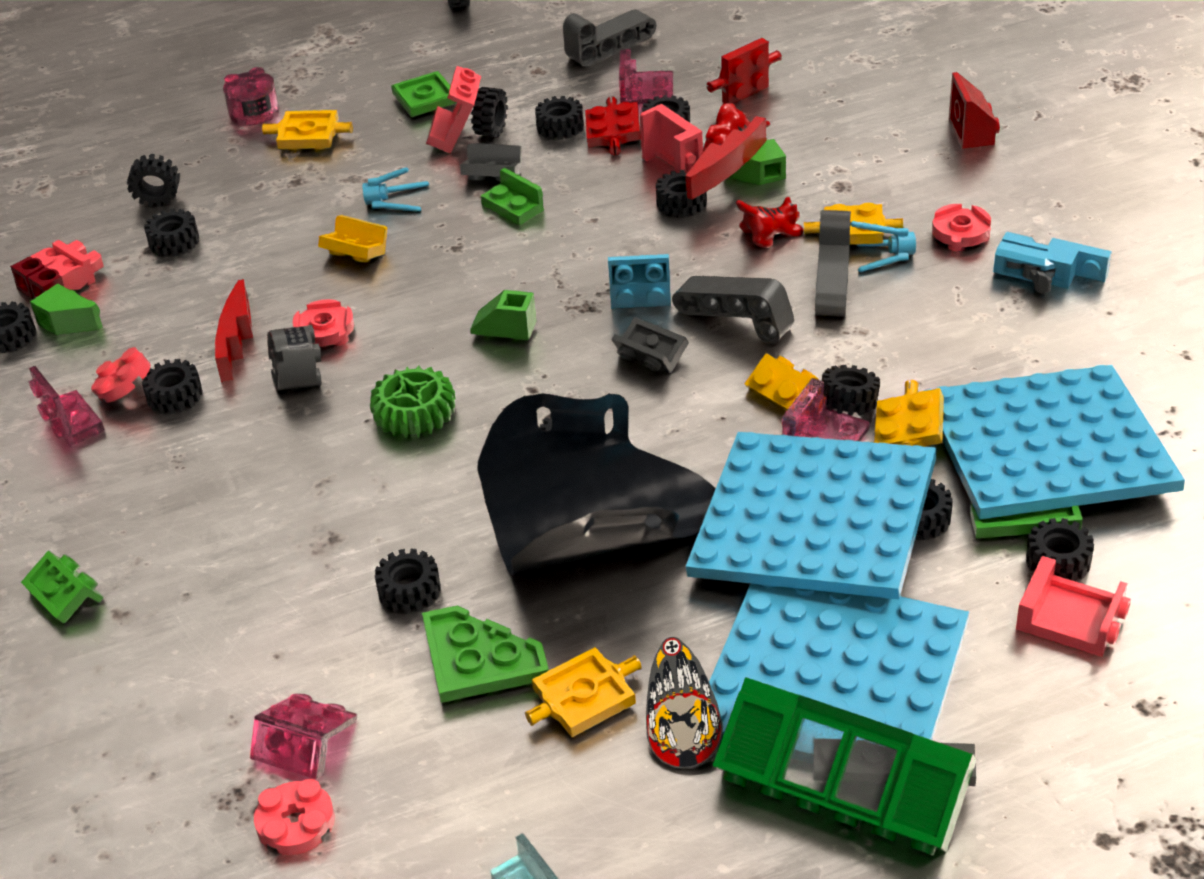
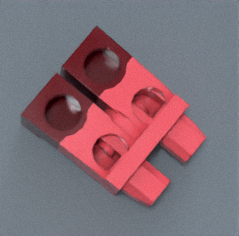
M57 240L52 243L53 248H45L10 267L17 290L31 299H35L56 284H60L69 290H79L86 284L89 286L95 283L94 273L104 268L100 253L93 250L87 254L86 247L78 240L68 245Z

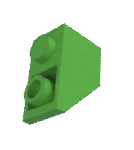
M775 139L767 140L748 162L728 178L757 185L786 179V155Z
M56 284L30 301L37 324L55 335L96 331L103 327L98 305L94 301L88 300L78 295L74 290H69L60 284Z
M503 290L478 310L470 328V333L488 337L529 340L537 322L534 293Z

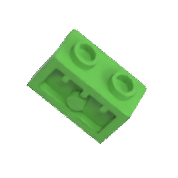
M506 168L500 170L501 183L481 195L483 206L519 226L544 211L542 188Z
M49 550L21 581L25 588L56 619L64 624L87 597L92 598L98 603L104 598L95 589L98 583L83 571L80 574L77 572L80 568L77 562L66 554H63L60 558Z

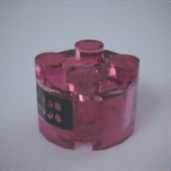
M255 67L250 69L249 72L225 76L223 92L229 118L234 123L238 124V120L245 121V124L249 126L258 125L273 119L275 111L279 112L280 108L274 78L265 73L263 68Z

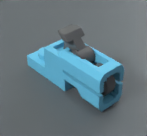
M1006 232L995 252L993 272L1034 282V289L1038 293L1045 294L1051 291V285L1068 289L1075 275L1105 282L1109 273L1112 251L1052 238L1049 245L1036 243L1032 237Z

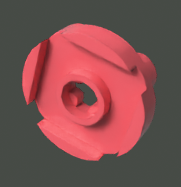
M950 204L939 208L935 212L932 221V234L937 240L947 244L948 248L952 251L960 252L966 247L976 246L990 239L991 217L984 209L972 205L970 210L962 208V204Z
M330 299L318 300L307 304V310L301 314L300 311L295 313L293 327L312 325L315 335V343L313 344L318 343L320 347L329 345L341 346L349 341L348 335L354 329V318L351 308L348 306L347 309L342 307L340 301Z
M136 347L129 348L113 363L106 361L96 370L98 378L91 386V390L101 402H103V399L107 403L114 402L135 388L132 382L138 376L142 380L146 377L151 364Z
M314 779L293 781L281 784L275 788H268L261 792L258 797L259 804L254 813V825L257 835L264 846L267 847L268 844L270 847L276 848L280 854L298 855L313 850L322 843L321 837L327 832L328 828L331 832L334 826L335 813L331 798L321 788L319 782ZM293 813H302L299 815V821L291 823L290 819L287 818Z

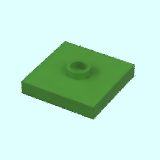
M439 71L391 85L392 94L411 117L436 110L438 106L442 108L457 103L447 98L450 84Z

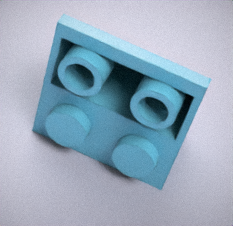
M669 254L608 257L611 309L671 306Z

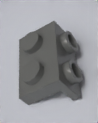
M469 143L467 145V160L461 163V175H469L470 180H485V176L496 177V181H501L500 170L503 168L519 175L521 173L522 148L520 145Z
M637 317L633 318L623 337L614 334L611 339L618 349L617 353L622 358L628 361L636 359L652 371L658 372L663 370L670 374L689 344L686 337Z

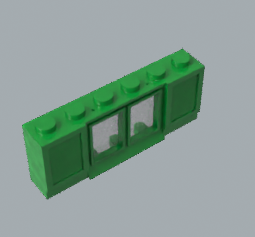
M745 677L713 767L725 772L723 780L745 787L747 781L761 785L759 793L778 800H782L783 794L798 799L796 806L816 814H819L821 807L835 812L833 819L855 828L858 821L873 826L871 833L894 842L896 836L900 835L912 840L911 848L934 856L936 849L947 852L977 759L973 754Z

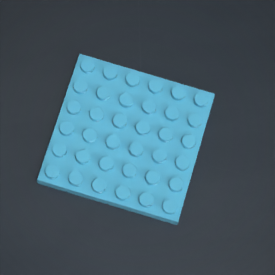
M1097 365L1083 369H1066L1061 372L1036 373L1031 376L1002 378L987 382H971L965 385L937 387L941 389L944 396L942 441L979 519L1184 491V477L1113 365Z
M738 432L687 561V577L899 599L936 461V448L919 445L910 446L823 439L819 437Z
M750 584L709 681L718 703L723 723V735L738 693L742 688L745 677L933 740L969 621V611L902 596L899 599ZM805 719L791 759L814 764V738L842 739L844 732Z

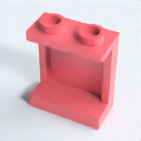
M456 66L447 98L457 102L453 112L439 106L437 107L426 144L451 154L475 104L481 76L473 70Z
M663 104L640 114L642 159L649 161L655 157H660L673 166L676 173H680V170H685V173H688L703 153L702 131Z
M1042 556L1019 603L1016 630L1103 657L1108 643L1115 645L1121 627V624L1117 623L1118 619L1125 620L1131 604V598L1125 597L1128 583L1120 581L1114 594L1054 575L1056 560Z

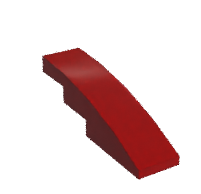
M755 116L744 132L733 129L722 145L709 144L685 176L688 199H694L716 187L738 171L757 153L767 141L766 118Z
M244 279L238 280L225 302L218 322L215 337V361L221 382L233 380L232 361L244 359L242 340L253 338L250 303Z

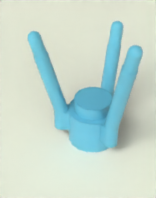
M405 167L377 178H370L368 183H363L364 201L366 205H372L373 209L384 208L420 212L421 207L387 203L383 202V200H388V193L428 187L429 182H416L387 187L386 183L381 184L407 173L409 169Z
M856 221L850 223L852 227L894 234L889 236L888 240H883L881 244H857L859 247L888 246L889 252L895 253V256L859 267L858 271L860 273L898 261H908L909 255H914L916 252L915 233L909 232L908 228H893Z

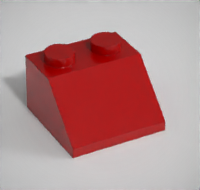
M958 72L952 73L949 122L962 149L995 145V137L1000 131V123L998 117H994L992 113L991 103H987L983 93Z

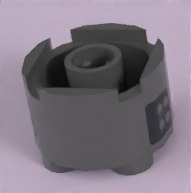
M312 325L269 330L267 334L269 360L271 359L273 369H271V375L276 391L321 386V373L319 368H316V362H321V351L318 343L313 344L315 343V335Z

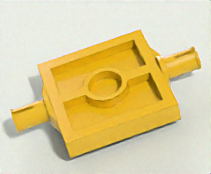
M337 110L286 111L284 118L278 124H263L262 132L263 135L278 134L276 139L278 149L297 150L314 148L322 150L331 147L333 137L337 133H352L353 124L352 122H338Z
M863 203L850 206L834 204L824 207V210L851 211L850 223L856 221L903 228V218L885 219V216L882 214V204ZM804 222V234L820 233V222ZM850 225V245L883 243V235L885 233L856 228Z
M907 380L904 384L905 394L903 396L877 401L874 443L919 445L923 447L941 444L943 440L944 396L941 389L937 388L918 392V382L910 380V384L909 380Z
M594 647L532 679L533 689L542 699L543 703L525 711V717L528 723L534 726V724L551 716L561 723L571 737H574L636 704L635 693L627 685L624 677L637 670H641V663L633 655L619 664H614L604 658L599 650Z

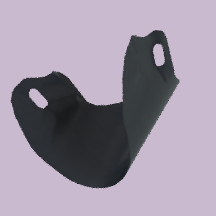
M541 393L523 396L514 400L502 410L492 424L477 465L485 503L505 566L511 575L698 534L716 488L699 474L638 449L631 444L628 437L629 405L621 395L610 393L595 399H574ZM541 407H546L551 412L552 428L550 431H543L538 426L537 409ZM612 409L613 428L606 434L604 418L607 410Z

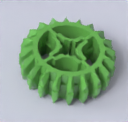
M419 365L416 369H409L408 367L403 371L395 369L393 375L385 374L383 381H377L375 388L371 390L370 410L376 425L381 426L383 432L391 431L394 437L399 434H403L405 438L412 434H416L419 437L424 432L432 434L434 428L442 429L443 423L449 422L451 415L455 413V390L449 377H444L442 371L434 372L432 367L423 370Z

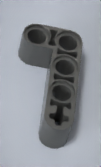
M636 9L597 26L578 14H570L563 23L565 54L582 66H591L651 38L656 31V21Z
M821 210L815 316L846 317L851 211Z
M691 276L672 297L675 308L686 315L751 318L758 337L768 344L779 342L795 321L784 286L776 279Z

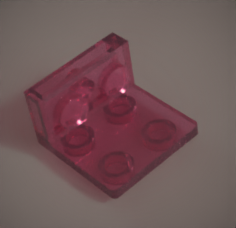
M631 49L620 50V103L637 102L639 105L647 103L649 99L654 101L655 96L663 98V95H667V98H671L673 95V71L637 72L636 59H631Z
M36 366L29 368L32 380L28 381L34 396L39 398L41 402L37 405V409L45 422L49 421L57 438L63 437L71 447L105 431L101 419L77 390L59 396Z
M812 378L782 416V435L861 441L869 430L870 423L845 413H836V410L831 411L825 407L827 398L824 396V382Z
M292 694L287 699L272 705L254 717L250 759L316 780L324 775L328 739L356 723L357 714L346 711L345 707L340 704H323L313 701L312 697L306 694Z

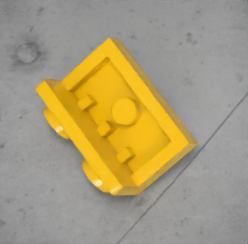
M338 215L335 220V231L319 236L318 247L329 250V254L344 256L347 254L353 256L355 261L370 262L371 258L385 254L388 228L384 225Z
M767 353L744 383L751 391L796 417L812 394L818 397L820 394V387L817 384L819 379L805 369L800 373L793 369L795 367L794 364L786 358L779 356L776 359Z

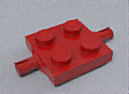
M764 38L721 56L722 68L720 76L711 82H707V90L713 93L721 89L722 102L724 104H735L769 87V67L781 61L782 58L780 57L782 55L778 50L769 54V41Z
M610 97L606 99V107L596 106L585 110L588 148L609 146L610 154L615 156V149L617 155L621 152L620 144L641 140L639 109L637 102H622L617 105L615 97H612V102Z

